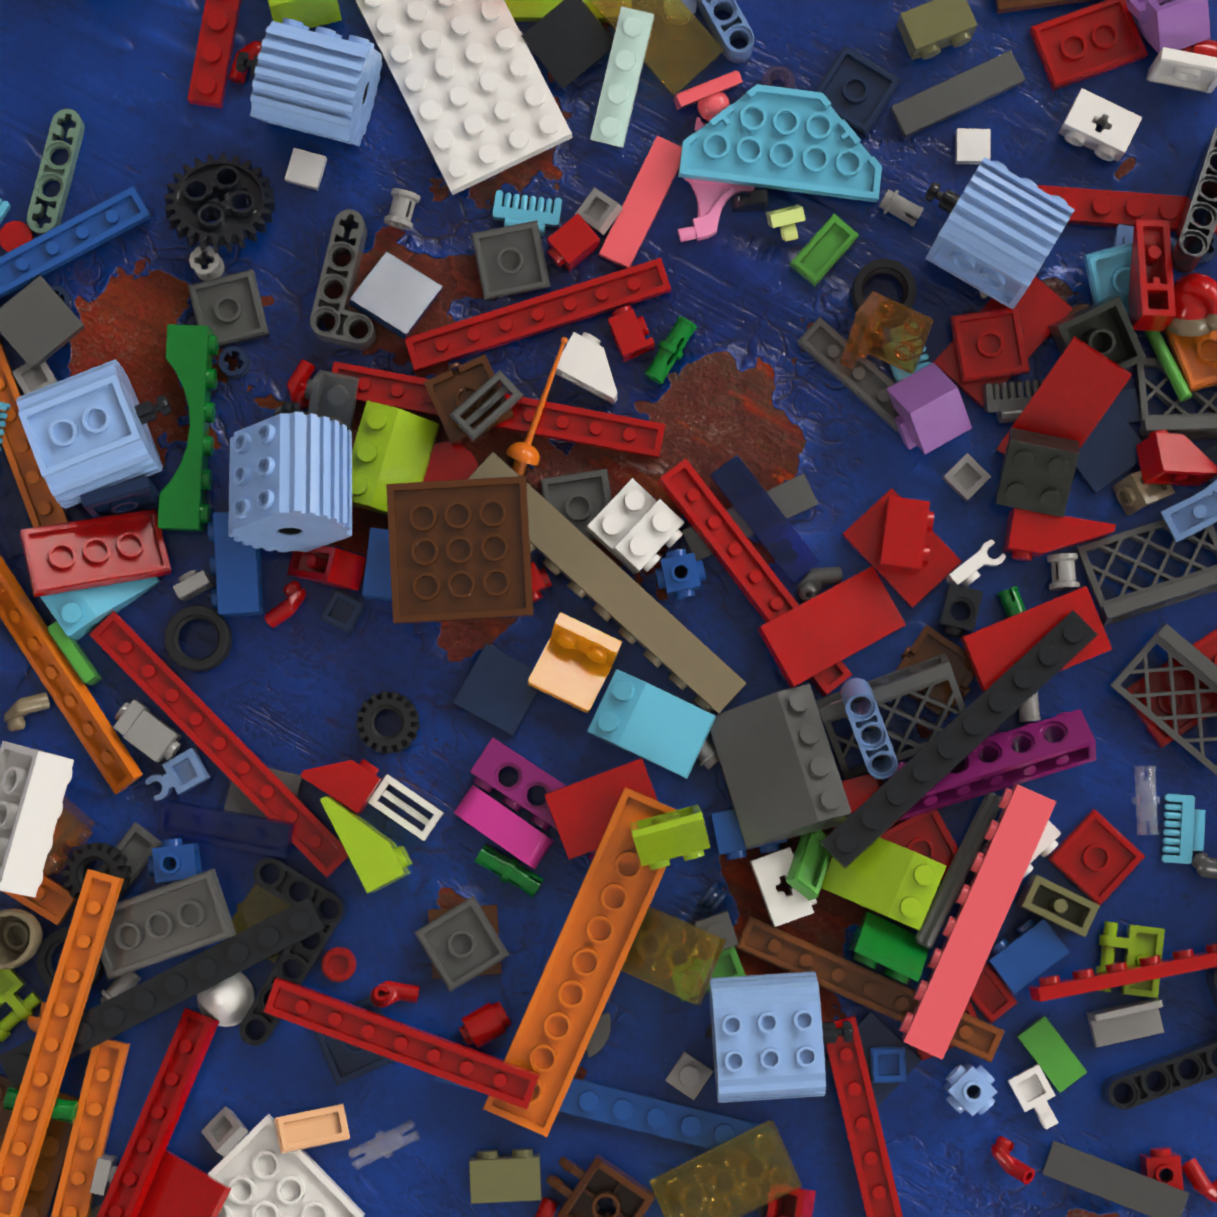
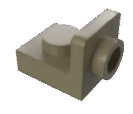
M1141 470L1130 474L1113 486L1117 499L1127 516L1134 514L1143 507L1175 494L1172 485L1143 484Z

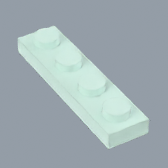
M621 6L590 140L624 148L655 15L652 13Z

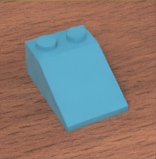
M158 577L40 597L66 635L78 641L95 629L113 611L118 613L161 581Z
M616 669L587 732L687 779L716 716L643 680Z

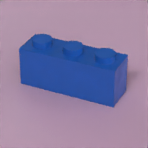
M214 512L213 522H208L209 541L214 542L215 555L210 556V572L212 576H216L217 589H212L211 592L213 610H218V615L223 618L264 615L261 549L252 548V545L245 546L242 544V541L236 542L234 537L230 538L228 535L229 512Z

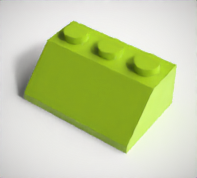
M367 401L352 449V506L388 515L386 484L424 481L440 424L396 407Z

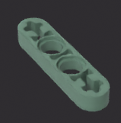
M72 109L59 110L54 114L27 213L28 226L38 236L61 224L85 132V124L82 118ZM69 118L76 125L75 128H69L66 138L69 142H72L71 145L64 142L65 130L61 126L62 123H68ZM58 149H65L69 153V158L63 165H55L51 161L52 154ZM49 181L60 183V191L54 197H47L43 193L44 185ZM40 201L56 206L55 208L48 206L46 214L51 222L50 224L44 223L43 228H40V225L36 222L37 218H43L46 209L40 204Z

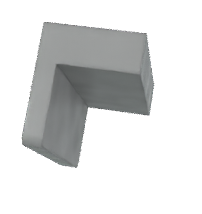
M1148 998L1086 1012L1094 1047H1102L1164 1033L1159 1008L1163 1007L1162 1000Z

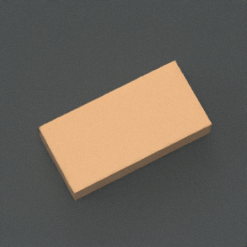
M344 1104L274 1118L280 1154L350 1139Z

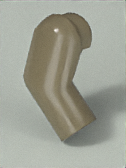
M44 692L18 699L4 714V722H7L8 730L10 732L23 730L26 726L24 720L26 715L49 709L50 702L47 693Z

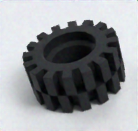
M383 691L380 694L371 695L369 700L362 703V708L357 713L358 722H356V728L359 731L358 735L369 748L383 754L399 753L401 750L407 749L411 742L416 739L417 731L420 729L419 714L415 706L406 697L396 692ZM383 710H394L401 718V727L392 736L381 735L375 727L376 717Z
M94 842L92 844H83L80 846L81 849H75L71 852L73 855L72 859H66L65 864L69 866L68 870H63V876H67L68 881L64 882L65 888L71 889L69 894L72 898H79L86 869L92 862L97 860L107 865L109 875L124 879L120 894L124 895L127 891L124 887L125 884H130L131 878H127V873L132 872L131 866L126 865L128 858L126 855H121V850L117 847Z

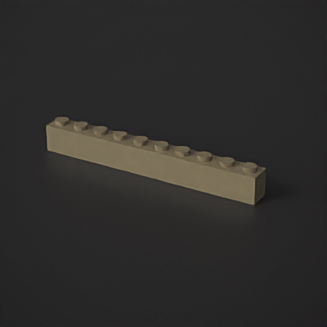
M492 452L468 479L516 477L519 475ZM527 483L530 553L536 549L545 557L542 564L555 576L561 572L570 580L567 587L581 599L585 595L595 603L592 609L604 621L608 622L610 618L621 627L617 632L628 643L633 645L637 641L646 650L642 655L656 668L662 664L671 673L668 679L681 691H684L687 687L697 697L693 702L699 708L709 713L713 711L716 715L719 714L745 686L746 682Z

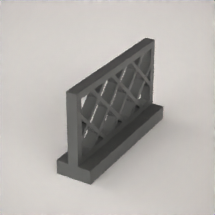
M1147 358L1135 364L1141 424L1138 432L1141 441L1147 439L1151 432L1157 430H1168L1169 433L1184 434L1189 440L1217 439V408L1212 404L1217 399V392L1209 401L1197 391L1191 392L1192 398L1200 403L1203 408L1198 413L1188 414L1179 406V398L1174 402L1160 391L1169 380L1167 375L1157 387L1145 378L1144 368H1157L1166 375L1158 358ZM1146 389L1151 392L1148 396H1147ZM1154 395L1169 407L1163 415H1149L1148 402Z
M1163 519L1078 546L1076 552L1100 611L1098 615L1103 627L1217 591V565L1207 568L1194 562L1201 547L1213 552L1217 559V533L1214 526L1211 525L1205 528L1201 539L1193 535L1185 538V540L1197 545L1191 560L1172 551L1176 544L1174 539L1169 549L1150 541L1154 531L1163 529L1170 532ZM1149 533L1147 539L1140 537ZM1206 536L1208 537L1210 543L1204 541ZM1130 539L1143 545L1136 560L1118 552L1123 541ZM1117 544L1116 547H1115V549H1112V548H1109V547H1108V546ZM1146 547L1165 555L1159 570L1140 562ZM1100 550L1111 555L1105 570L1092 565L1087 553ZM1114 558L1133 566L1127 580L1108 572ZM1168 558L1187 565L1183 576L1174 578L1162 572ZM1136 568L1155 576L1151 586L1141 588L1130 583ZM1191 568L1198 570L1196 572L1189 573ZM1095 574L1101 576L1099 582L1097 581ZM1104 578L1123 586L1118 597L1105 601L1100 589ZM1159 578L1165 580V582L1156 584ZM1126 589L1134 591L1128 594H1124Z
M1162 623L1154 632L1155 634L1114 679L1110 686L1217 775V763L1213 764L1205 757L1204 742L1217 741V736L1203 737L1202 717L1217 716V712L1201 713L1200 693L1215 692L1217 694V666L1168 624ZM1156 644L1167 652L1168 667L1148 668L1147 654ZM1172 657L1183 666H1173ZM1143 660V669H1135ZM1189 670L1194 675L1195 689L1175 690L1173 671ZM1168 671L1170 691L1150 692L1149 672ZM1144 673L1145 693L1130 694L1121 684L1129 674ZM1199 680L1209 688L1200 689ZM1195 694L1196 713L1177 715L1175 695ZM1170 695L1172 715L1156 716L1151 711L1150 697ZM1146 697V706L1136 698ZM1197 718L1198 737H1181L1178 734L1177 719ZM1162 720H1172L1173 729ZM1199 742V751L1190 743Z
M946 653L867 681L871 686L877 705L888 710L883 720L886 728L893 713L910 720L903 736L886 729L889 737L900 741L895 750L897 761L916 755L934 739L937 732L940 733L944 729L940 726L948 711L960 715L966 709ZM946 680L949 681L952 691L946 703L929 696L935 684ZM926 688L924 693L919 692V690ZM841 691L817 699L816 703L845 780L868 772L864 761L862 764L848 768L845 757L850 747L859 749L858 743L854 741L855 735L853 730L849 738L835 733L831 722L844 717L848 719L841 698ZM912 694L921 698L913 715L896 708L902 696ZM857 697L852 702L859 703L866 697ZM954 698L956 700L958 708L951 706ZM893 700L891 705L886 703L888 701ZM926 701L943 708L935 724L919 718ZM915 723L932 729L926 741L918 743L908 739ZM868 726V728H870V729H875V727H876V726ZM838 741L845 743L843 750ZM905 744L910 745L909 747L903 749ZM879 755L877 756L878 758L874 760H881L885 758L886 755Z

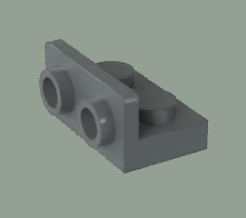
M319 370L313 380L309 379L307 382L305 399L310 400L308 412L304 411L303 414L313 413L317 414V417H329L330 421L337 420L339 425H346L347 430L350 429L352 432L360 378Z

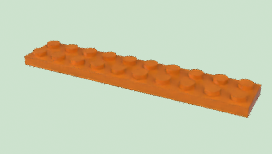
M624 787L504 1061L540 1074L529 1107L524 1109L488 1095L483 1106L484 1110L545 1137L548 1136L666 867L650 870L649 865L641 866L630 823L677 809Z

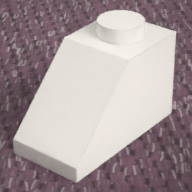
M573 332L562 352L555 374L615 405L617 390L604 347L600 346L601 341L586 332H583L582 336Z

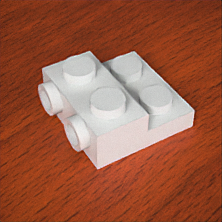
M632 478L585 529L635 575L642 568L648 572L659 561L661 557L657 552L664 544L670 548L683 535L679 528L685 522L661 499L656 501Z

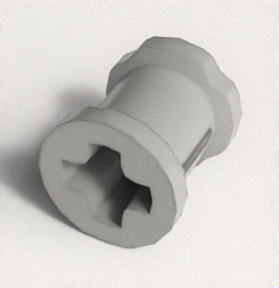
M393 188L390 194L393 197L389 214L384 217V223L394 228L412 230L413 224L411 219L415 203H419L421 197L408 190Z
M198 246L191 252L189 258L190 266L201 280L207 281L222 277L225 270L224 261L218 253L214 252L211 246H208L204 251H201L200 246ZM207 258H211L213 263H209L208 269L204 270L201 265L206 264Z
M1059 553L1047 556V562L1051 563L1052 583L1049 584L1050 591H1066L1080 588V582L1076 581L1075 561L1078 559L1077 553Z

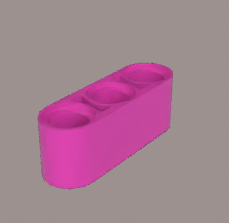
M475 785L471 786L453 812L534 870L554 843L551 838Z

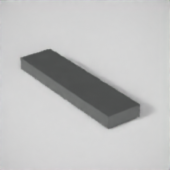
M1010 50L891 106L890 111L904 138H907L1024 83L1025 77Z
M819 317L797 341V345L894 431L898 432L899 430L894 418L898 417L899 414L894 409L887 392V388L895 383Z
M802 474L726 511L745 536L749 538L807 511L819 503L805 474ZM692 526L682 531L691 553L695 554L696 561L713 555Z
M1053 1141L1042 1173L1150 1217H1182L1190 1194L1174 1186L1057 1141Z

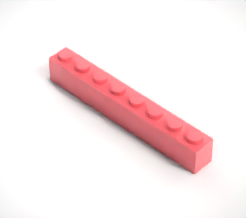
M1014 784L1012 790L1007 787L1004 790L998 807L1003 809L998 821L991 820L984 839L989 842L984 853L977 852L970 867V871L974 872V876L970 885L965 883L962 885L957 896L956 903L960 904L959 910L955 917L951 915L948 917L942 931V935L946 936L941 949L935 947L927 966L932 968V971L927 981L921 979L915 991L913 999L918 1000L913 1013L907 1011L902 1020L899 1031L904 1033L902 1036L903 1042L943 1060L1056 801L1018 784Z

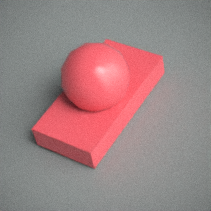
M735 70L680 92L673 100L677 110L698 102L699 114L706 121H710L730 105L729 98L724 91L739 86L743 80L740 72Z

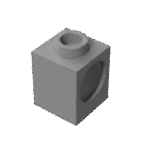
M147 710L142 711L123 736L124 739L159 763H163L165 759L171 760L181 747L178 741L182 735Z

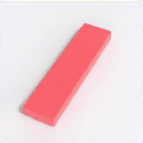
M660 136L656 137L622 206L623 209L617 216L599 252L600 257L625 269L632 266L679 170L681 146Z

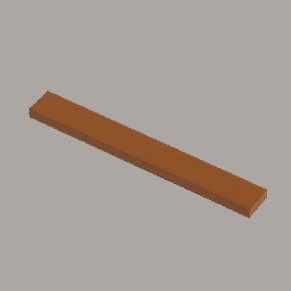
M749 916L738 941L739 945L736 946L737 949L791 973L814 971L816 972L819 986L899 1022H902L907 1011L913 1013L918 1000L913 999L916 990ZM964 1012L950 1045L991 1063L1005 1030Z

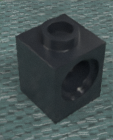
M951 583L948 584L944 590L936 626L944 628V634L958 638L963 637L964 633L970 634L974 632L983 591ZM952 604H961L966 608L967 617L964 621H957L951 616L950 609Z

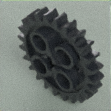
M225 153L221 154L219 161H214L213 156L208 154L206 163H202L200 159L194 158V168L184 164V175L179 173L173 174L175 183L167 184L168 194L164 195L166 217L169 218L170 228L176 229L179 239L187 236L189 246L199 241L201 251H204L208 245H213L214 252L218 253L220 246L223 245L226 246L229 252H232L233 244L237 243L244 249L246 238L256 242V231L266 233V223H272L273 221L272 212L275 211L273 188L270 187L269 178L262 176V169L260 167L252 170L250 160L241 165L238 155L230 162L226 160Z

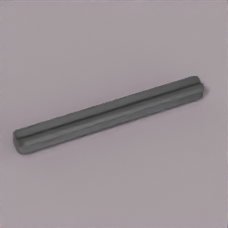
M994 793L985 794L929 907L920 931L918 930L915 936V942L920 946L928 949L933 947L966 880L972 862L985 841L986 830L991 820L996 819L1000 807H998L1001 799L1000 796Z

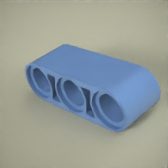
M696 0L697 7L724 56L732 63L740 64L746 62L752 55L754 34L736 0ZM724 10L729 12L731 17L727 20H719L714 14L717 11ZM734 39H742L747 43V46L742 49H736L730 42Z
M850 679L841 689V698L868 772L876 779H887L897 771L898 761L869 683L864 679ZM857 697H866L859 703L852 702ZM868 726H876L872 731H863ZM879 755H886V757L881 760H874V758Z

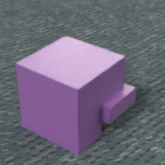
M1126 0L1127 9L1137 19L1139 33L1158 54L1163 47L1181 50L1211 38L1208 0Z
M934 362L887 388L892 405L899 414L894 420L902 441L909 450L918 446L924 454H927L972 429L958 387Z

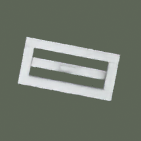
M389 774L385 776L368 801L369 804L423 841L428 838L430 832L444 814V812ZM388 785H392L434 814L432 818L428 819L386 790ZM381 795L426 825L424 830L421 831L378 800Z

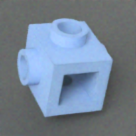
M966 1063L964 1066L960 1064L946 1077L948 1082L943 1088L950 1094L946 1100L959 1114L965 1110L971 1116H974L977 1112L982 1115L994 1104L995 1100L992 1097L997 1091L991 1084L995 1079L981 1065L975 1069L969 1063ZM977 1085L979 1091L970 1098L967 1095L968 1087Z

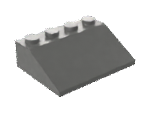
M810 684L778 691L715 715L716 718L709 732L746 849L839 826L851 815L852 812Z

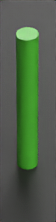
M1144 331L1180 402L1190 399L1193 395L1160 331Z

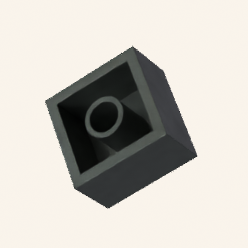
M1108 297L1048 326L1060 355L1075 336L1124 369L1147 359L1120 297Z
M1011 428L996 490V504L1064 518L1079 456V441Z

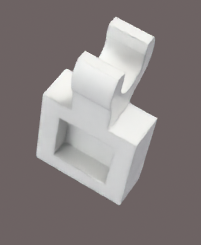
M989 540L981 546L976 554L950 573L945 579L949 584L959 585L961 583L964 587H967L981 576L977 571L980 567L998 566L1005 560L1006 555L1003 553L997 559L990 558L987 550L995 542Z
M1039 1064L1007 1080L1024 1112L1034 1108L1038 1119L1045 1129L1058 1124L1047 1100L1056 1095Z

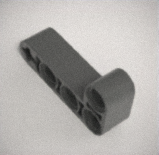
M353 209L341 211L334 220L312 308L310 325L319 340L325 343L356 350H366L375 343V328L367 316L349 311V299L354 292L367 239V228L363 217ZM351 223H355L357 229L351 230L349 236L351 244L347 243L348 235L345 228H350ZM348 254L351 256V261L348 265L344 267L335 265V260L339 255ZM333 286L343 287V293L337 299L327 297L328 290ZM323 319H335L333 329L327 332L319 330V324ZM364 325L368 327V333L364 338L355 339L351 336L352 330L356 326Z

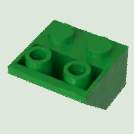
M867 911L864 912L847 948L855 952L852 959L873 969L879 963L886 967L884 974L905 984L908 983L909 978L917 982L919 981L929 951L928 948L920 946L915 942V934Z

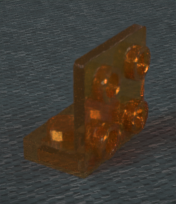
M872 291L857 311L840 364L852 369L860 358L865 360L868 354L913 374L919 363L934 320Z

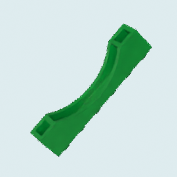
M167 324L166 359L176 371L184 388L189 407L190 428L187 447L181 464L171 481L159 494L158 528L166 531L205 532V524H208L211 519V506L206 504V490H211L212 471L207 470L208 457H212L214 453V438L209 436V424L214 423L216 414L215 403L211 402V389H216L217 371L212 369L213 356L218 355L219 340L218 336L214 335V331L209 326Z

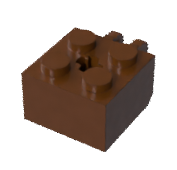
M596 1153L586 1170L568 1158L561 1157L558 1162L561 1168L579 1178L574 1188L568 1186L557 1176L549 1175L546 1180L550 1186L567 1197L559 1209L557 1217H643L655 1199V1193L598 1153ZM606 1197L613 1199L612 1205L615 1208L610 1212L608 1208L606 1212L600 1211L599 1199L604 1198L605 1200Z

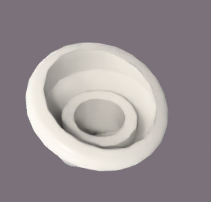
M241 972L197 994L198 1007L201 1013L220 1021L218 1026L223 1027L240 1024L255 1000L253 985L247 976Z

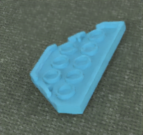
M756 84L735 103L730 104L713 117L709 123L683 140L678 177L877 202L879 200L882 166L860 143L861 139L844 119L842 120L831 107V102L824 93Z

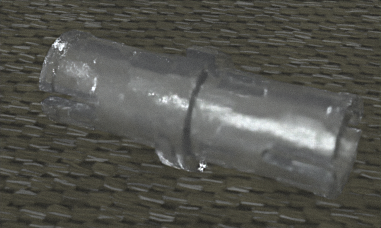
M1134 766L1136 797H1132L1133 804H1136V835H1147V821L1148 835H1159L1157 804H1160V797L1156 796V766Z
M409 1119L407 1122L386 1133L380 1131L375 1134V1138L357 1147L348 1149L350 1159L365 1153L364 1157L352 1162L356 1170H360L362 1167L383 1156L387 1159L394 1155L393 1151L416 1140H420L418 1130L406 1136L403 1135L405 1132L416 1127L413 1120Z

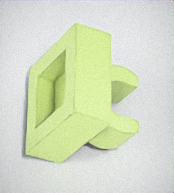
M797 204L765 212L768 225L772 228L780 227L782 240L787 242L798 239L795 223L806 220L802 206Z

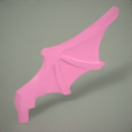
M699 117L696 118L695 132L707 124L702 123ZM684 178L691 185L696 195L698 216L692 219L693 226L678 229L680 242L693 239L700 241L715 235L725 203L737 193L747 192L750 194L751 191H754V187Z

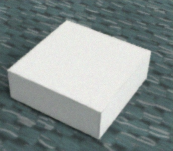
M957 128L955 136V164L980 165L984 157L990 160L991 129Z
M294 148L285 181L318 191L327 162L326 156Z

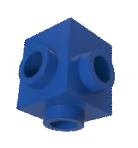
M686 549L667 552L666 558L660 559L661 568L655 569L658 588H665L666 596H675V600L694 597V591H699L701 588L700 581L706 580L702 560L696 561L695 554H686ZM677 567H684L687 570V576L682 579L677 578L674 570Z
M182 838L161 840L162 847L152 848L153 856H148L149 875L151 877L155 876V883L165 882V885H169L202 873L199 843L183 844ZM173 859L176 860L175 868H173L171 864Z

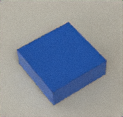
M905 1046L869 1047L871 1083L907 1082Z

